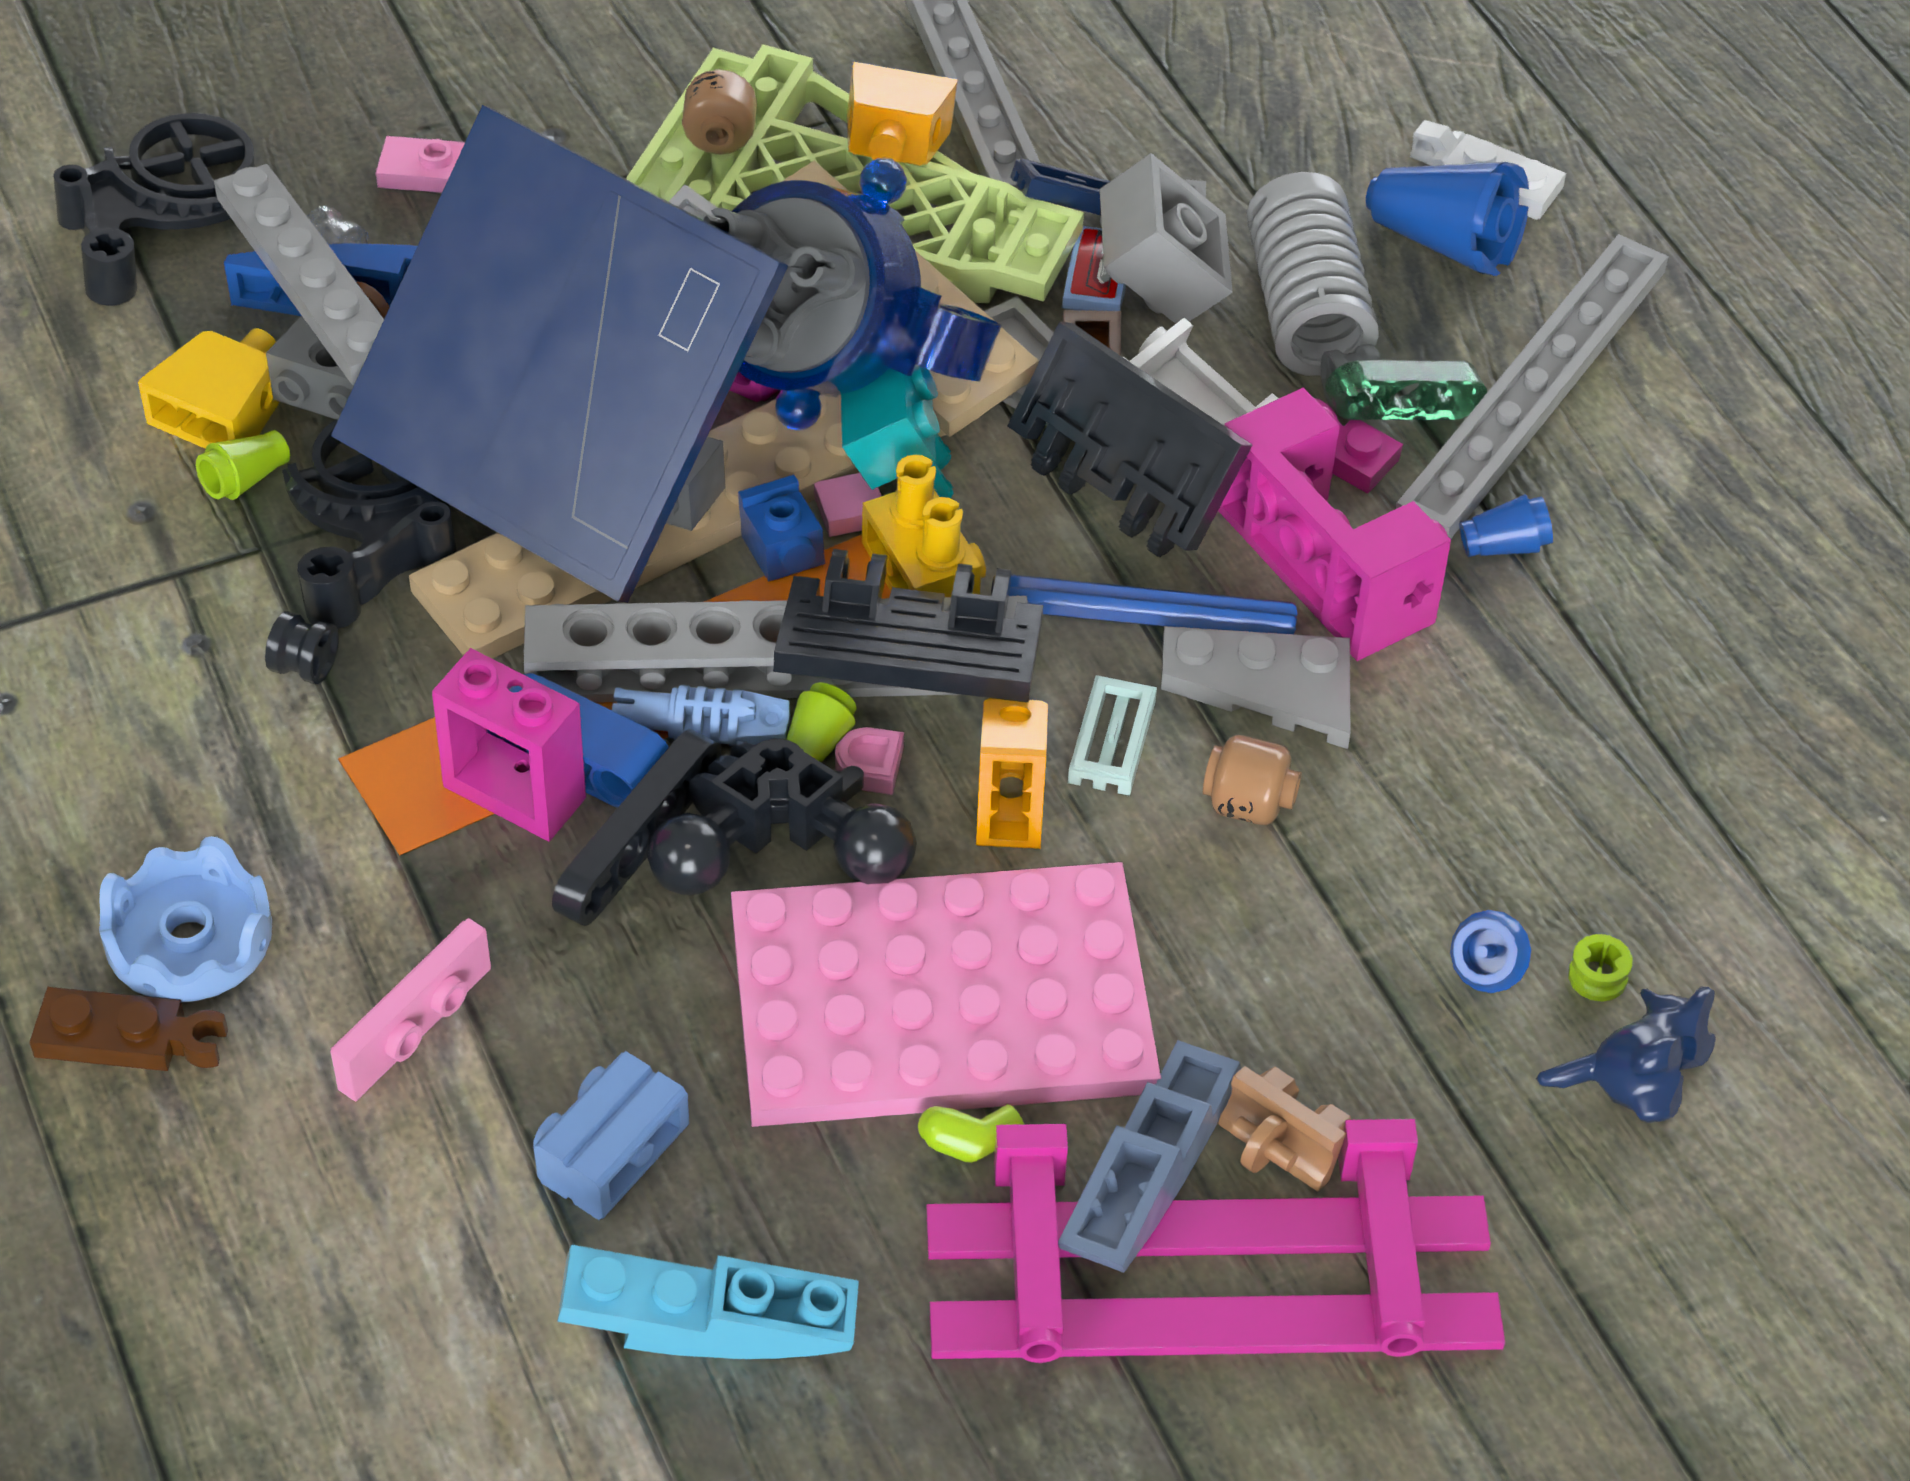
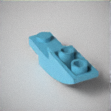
M571 1245L566 1258L557 1322L626 1333L624 1348L661 1354L730 1359H777L817 1356L851 1350L854 1344L859 1281L719 1255L713 1270Z

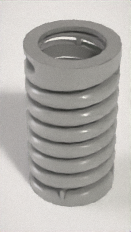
M1297 172L1285 174L1271 180L1260 188L1250 200L1247 209V222L1251 233L1258 273L1261 278V287L1268 311V319L1271 324L1276 355L1281 363L1293 372L1305 376L1321 375V358L1325 351L1340 350L1343 354L1353 353L1357 346L1372 344L1375 347L1379 337L1378 323L1372 308L1371 295L1368 292V283L1364 274V266L1361 262L1360 250L1357 247L1356 234L1353 231V222L1349 212L1347 197L1340 184L1332 178L1319 173Z

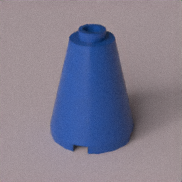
M1509 162L1385 168L1378 177H1374L1371 180L1366 192V206L1371 210L1372 218L1376 223L1481 274L1497 276L1500 274L1496 269L1497 265L1509 266L1521 243L1529 206L1519 205V188L1529 190V183L1524 168Z

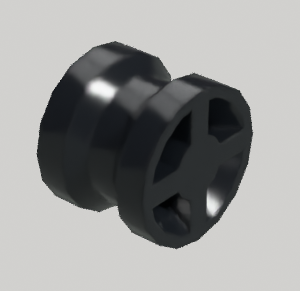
M284 611L274 622L265 648L266 667L270 671L279 674H286L289 671L298 672L303 681L320 684L328 676L336 659L339 644L338 628L334 624L324 621H318L312 625L306 623L300 614Z

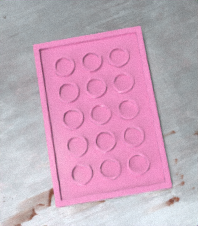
M1123 862L895 879L889 883L882 884L853 882L731 892V909L752 1127L923 1113L933 1106L965 1110L1002 1107L1007 1104L1014 1106L1136 1096L1142 1094L1147 1082L1156 1084L1157 1080L1161 1079Z

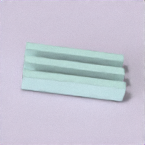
M1098 675L1095 676L1069 767V784L1080 786L1082 778L1093 780L1094 789L1105 791L1106 785L1109 783L1118 785V794L1130 796L1156 702L1157 687ZM1106 693L1117 695L1099 762L1087 761ZM1130 699H1138L1140 703L1122 768L1112 766Z

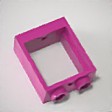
M470 648L432 690L443 787L550 842L586 799L580 703ZM513 686H519L523 688L521 691L515 693L509 691V688ZM486 729L527 749L529 754L487 733Z

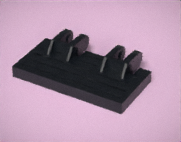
M1059 322L1007 427L1025 439H1038L1046 422L1048 423L1036 447L1037 450L1033 453L1032 463L1030 464L1033 470L1043 476L1058 467L1071 441L1076 442L1063 467L1064 470L1058 478L1059 488L1067 494L1072 495L1078 492L1088 482L1113 501H1126L1134 484H1136L1137 486L1125 508L1124 514L1121 515L1122 518L1118 526L1120 531L1131 538L1146 528L1160 501L1164 503L1165 506L1152 529V534L1149 535L1146 546L1148 547L1147 550L1160 558L1174 548L1175 544L1185 551L1198 550L1253 446L1073 323Z
M833 549L825 580L824 596H820V579L801 576L793 577L774 650L773 672L1029 703L1042 626L1043 605L1017 602L1014 619L1005 618L1012 570L997 568L996 575L992 580L991 596L972 594L975 575L972 572L973 565L958 564L951 595L950 611H944L945 593L894 587L891 589L888 604L881 603L887 570V555L872 554L871 561L868 562L866 581L848 579L850 570L848 551Z

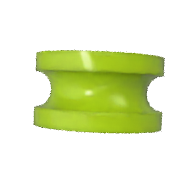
M1594 934L1586 936L1577 943L1573 950L1572 962L1568 970V979L1572 988L1587 999L1601 1002L1613 1000L1623 994L1628 984V976L1633 966V956L1629 948L1621 940L1610 935ZM1589 962H1599L1597 972L1588 967ZM1604 963L1612 968L1610 974H1602Z

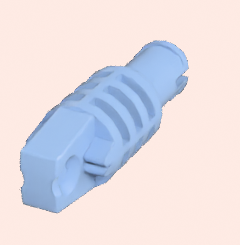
M679 685V687H673L671 693L626 690L616 687L614 701H617V703L612 705V711L651 730L668 731L669 738H674V740L685 730L691 729L720 744H729V746L735 745L738 741L757 745L765 740L787 739L791 721L789 700L740 689L731 691L725 688L708 689V687L704 686L695 688L689 685Z

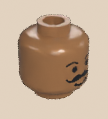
M718 69L706 71L695 77L686 89L682 116L684 132L690 142L707 153L719 155L733 153L744 147L753 136L757 100L753 87L744 77L732 71Z
M1235 735L1227 740L1224 747L1217 745L1213 747L1204 777L1203 795L1211 796L1213 809L1221 816L1258 825H1268L1277 818L1281 807L1291 810L1294 808L1302 773L1290 770L1291 755L1286 746L1244 735Z

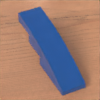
M328 244L356 282H363L373 287L383 296L389 307L417 249V246ZM255 251L227 255L224 266L231 305L302 316Z

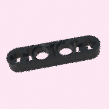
M691 729L685 730L679 735L565 869L553 893V910L583 926L591 924L647 859L651 837L660 824L667 819L684 814L693 804L688 789L689 782L697 774L708 773L709 765L721 756V744Z

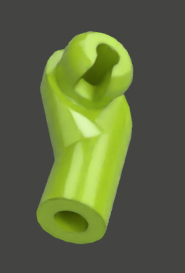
M1009 1104L982 1119L952 1108L933 1106L925 1110L920 1116L918 1131L927 1145L937 1152L963 1162H976L995 1151L996 1125H1024L1017 1110Z

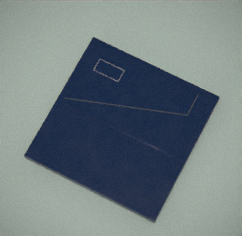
M482 105L331 436L617 602L628 603L785 275L788 265L501 112Z

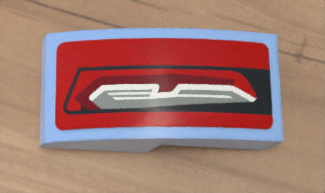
M1083 226V230L1073 246L1063 296V309L1089 311L1121 310L1126 284L1115 282L1104 268L1102 262L1104 255L1102 228Z

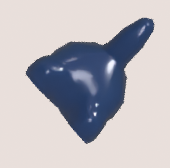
M1701 986L1690 998L1672 994L1658 995L1647 988L1642 989L1640 994L1646 1005V1014L1642 1019L1615 1030L1600 1044L1596 1053L1542 1071L1538 1074L1536 1080L1543 1087L1567 1088L1588 1081H1597L1612 1102L1633 1110L1641 1121L1651 1123L1673 1118L1677 1114L1682 1102L1684 1078L1680 1070L1702 1066L1708 1061L1714 1049L1716 1037L1715 1034L1708 1032V1019L1714 1002L1715 991L1709 987Z

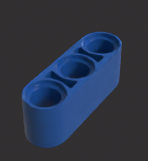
M532 673L523 674L580 703L585 792L618 808L669 748L667 743L651 729L554 682ZM513 686L509 689V691L515 693L521 691L523 688L519 686ZM486 729L487 733L529 754L527 749Z

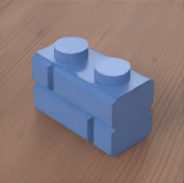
M627 1051L621 1053L607 1069L602 1066L594 1068L582 1082L577 1101L563 1115L559 1113L551 1114L539 1127L533 1143L537 1177L543 1185L565 1199L571 1198L574 1205L598 1220L603 1219L689 1125L687 1092L683 1086L661 1072L654 1073L648 1064Z

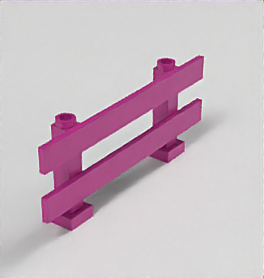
M1415 1119L1345 1120L1343 1131L1346 1133L1338 1156L1341 1182L1357 1181L1359 1197L1173 1200L1156 1229L1136 1256L1366 1253L1371 1294L1062 1299L1059 1258L1081 1257L1059 1249L1058 1241L1078 1203L1056 1202L1055 1186H1065L1068 1151L1066 1124L996 1125L995 1187H1010L1011 1203L927 1204L928 1260L1013 1258L1016 1300L930 1302L931 1359L1023 1358L1030 1362L1043 1363L1053 1361L1059 1357L1381 1351L1390 1356L1402 1357L1419 1351L1504 1349L1505 1337L1498 1292L1421 1294L1416 1252L1489 1251L1491 1242L1484 1196L1409 1197L1407 1181H1410L1418 1145Z

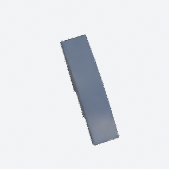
M1177 1040L1161 1072V1079H1158L1156 1084L1147 1082L1125 1128L1116 1125L1058 1241L1059 1249L1123 1273L1126 1271L1163 1218L1212 1135L1220 1115L1230 1099L1233 1076L1241 1070L1239 1061Z

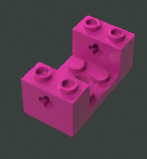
M1303 387L1224 423L1225 427L1253 446L1218 511L1334 637L1350 638V655L1356 661L1436 623L1451 539L1448 537L1443 526L1438 521L1431 519L1414 501L1355 529L1351 527L1347 517L1340 510L1334 509L1328 503L1336 444L1339 435V424L1327 407L1321 406Z

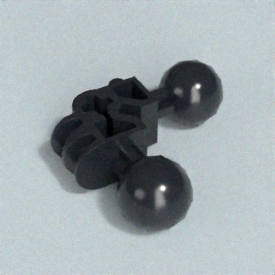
M786 739L765 740L757 745L738 741L731 747L730 755L720 756L709 765L708 773L697 774L690 780L688 787L690 797L701 815L684 813L665 820L651 837L647 858L654 877L664 888L681 895L693 896L704 893L720 883L728 870L731 857L730 845L733 842L738 841L756 854L771 842V824L789 823L790 841L806 851L825 835L834 840L833 848L842 870L853 880L865 884L889 883L904 875L915 856L917 841L910 821L897 809L876 803L854 809L846 804L848 800L864 787V772L861 768L848 766L843 771L832 770L805 753L796 743Z

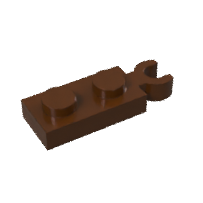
M47 987L32 1032L30 1046L34 1058L168 1071L172 1056L177 1055L185 1056L186 1060L196 1067L212 1068L218 1066L220 1061L217 1045L210 1042H199V1040L206 1036L226 1037L228 1028L225 1015L218 1011L202 1010L184 1017L181 1000Z

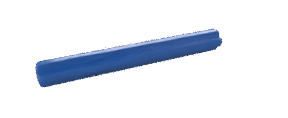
M1011 574L1009 596H1027L1029 604L1043 605V615L1163 627L1294 634L1296 630L1297 607L1293 602Z

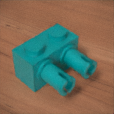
M902 347L840 376L842 448L871 490L897 479L896 467L902 458L909 455H923L933 461L931 467H936L934 489L938 496L951 498L954 493L952 488L954 487L945 478L941 469L949 463L952 455L950 454V448L944 444L938 435L940 426L933 410V399L938 397V390L927 367L923 364L916 366L905 348Z

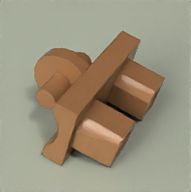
M1244 1066L1233 1076L1231 1096L1218 1121V1125L1246 1144L1241 1156V1165L1252 1173H1257L1269 1161H1272L1318 1192L1331 1178L1346 1133L1343 1131L1345 1120H1351V1117L1333 1104L1321 1105L1318 1109L1312 1111L1297 1101L1299 1089L1296 1086L1295 1079L1277 1067H1273L1258 1075Z

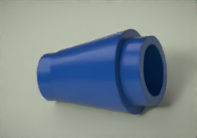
M1524 494L1474 516L1471 520L1459 523L1460 536L1467 557L1539 553L1540 546L1553 543L1550 515L1546 503L1541 496L1529 499Z

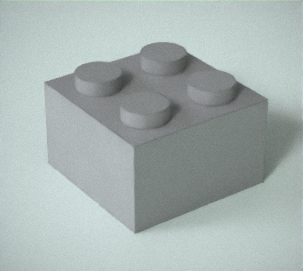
M1152 153L1100 189V224L1103 237L1104 255L1102 262L1104 268L1115 282L1126 284L1140 295L1152 311L1164 314L1175 324L1183 318L1190 322L1233 293L1226 214Z

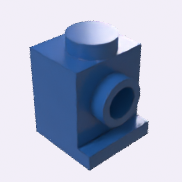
M794 474L738 491L741 536L768 582L825 564L823 528L799 491V481Z

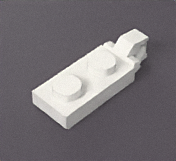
M1426 120L1414 132L1411 158L1431 166L1509 162L1523 167L1528 178L1529 190L1519 188V205L1529 206L1528 217L1535 220L1543 216L1563 189L1565 172L1494 145L1489 141L1469 134L1465 135L1461 131L1452 132L1448 126Z

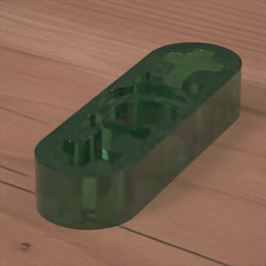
M1351 361L1334 370L1328 377L1325 385L1326 392L1340 417L1348 420H1456L1469 416L1487 394V388L1477 370L1471 363L1466 361ZM1419 383L1410 393L1395 397L1403 388Z

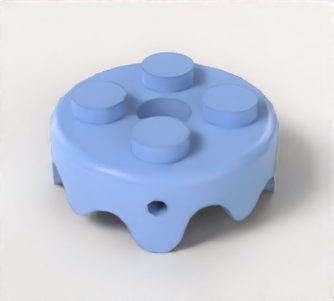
M205 837L201 841L199 848L188 852L173 851L163 847L154 848L148 852L143 865L131 878L125 880L115 873H108L103 879L100 888L99 933L107 961L124 984L146 997L195 1002L218 996L234 988L254 972L265 957L271 941L272 916L262 877L260 875L254 877L249 874L239 863L232 848L218 837ZM197 922L205 926L200 933L190 938H177L171 935V932L183 923Z

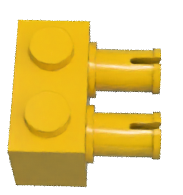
M909 455L902 458L896 467L897 491L863 502V546L870 557H872V554L887 555L885 582L890 591L894 587L945 593V597H951L958 564L973 565L972 572L975 577L972 594H980L981 578L986 576V565L979 547L975 543L968 544L960 531L963 510H958L959 503L951 498L938 496L934 489L936 467H931L933 462L931 459L923 455Z

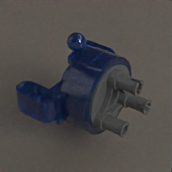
M877 158L865 165L860 173L859 180L862 194L807 180L782 181L754 192L732 211L725 208H715L711 212L717 218L706 215L703 219L788 265L785 275L738 372L757 384L781 390L776 398L775 412L778 420L791 430L800 431L815 425L821 416L822 410L819 396L838 397V395L853 392L875 381L889 368L907 376H912L915 365L945 376L980 382L1002 326L1000 323L961 307L939 303L941 295L921 287V274L917 255L910 237L902 226L904 217L889 206V204L900 200L906 191L907 184L904 169L893 159Z

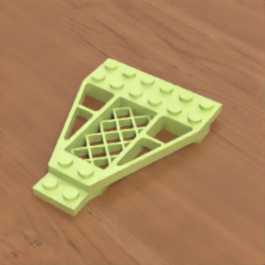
M762 45L754 58L713 48L693 77L694 79L706 71L720 69L732 71L744 77L753 87L757 100L753 136L744 147L733 153L721 155L707 153L695 147L686 137L682 125L685 89L626 178L668 202L684 185H687L717 208H725L735 212L754 200L750 192L774 187L815 160L850 193L862 191L865 198L858 200L974 303H990L997 289L1044 302L1083 230L1084 212L1025 197L1020 190L1009 183L971 173L939 151L935 153L926 165L920 166L902 162L882 165L874 161L872 157L855 155L848 151V138L794 124L801 110L808 102L817 103L847 123L849 94L814 72L813 58L767 45ZM774 160L780 161L781 163L775 164ZM878 189L884 190L886 192L880 193ZM930 204L937 205L938 207L932 208ZM909 206H914L917 210V213L895 218L891 212ZM955 223L948 233L945 226ZM925 231H930L934 237L913 244L908 239V236Z

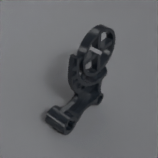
M182 113L157 119L139 130L131 141L129 156H114L113 147H104L105 161L85 169L71 164L63 165L56 169L53 179L57 220L63 228L68 230L82 229L86 235L81 242L85 292L91 301L107 306L120 305L128 302L136 294L137 279L134 243L129 234L122 231L125 228L140 226L166 230L191 229L231 219L217 199L214 181L206 167L244 159L243 163L232 174L243 168L255 167L253 143L248 134L238 125L224 118L209 114ZM188 135L210 136L225 142L201 147L200 158H194L193 143ZM168 138H171L178 150L176 153L141 160L149 148ZM184 161H191V173L197 185L174 184L159 178L184 172ZM122 170H130L133 181Z
M336 419L320 432L313 444V467L298 471L296 463L287 464V469H283L282 473L286 491L291 502L307 520L328 532L356 539L362 543L361 546L350 552L333 546L320 547L305 554L298 562L297 572L305 612L309 622L314 625L318 621H324L334 624L340 629L356 621L361 614V606L377 596L393 578L408 570L429 566L456 553L457 549L451 511L448 507L450 504L382 465V473L391 482L390 484L375 486L352 484L351 482L372 473L374 470L372 459L362 453L328 469L325 468L324 465L327 457L341 443V441L331 436L338 421ZM317 481L322 491L316 489L309 483Z

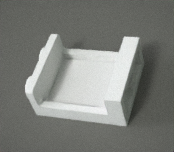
M1185 318L1181 319L1168 331L1163 327L1157 328L1141 345L1139 354L1129 361L1223 425L1278 399L1272 393L1256 407L1188 347L1186 340L1193 325Z

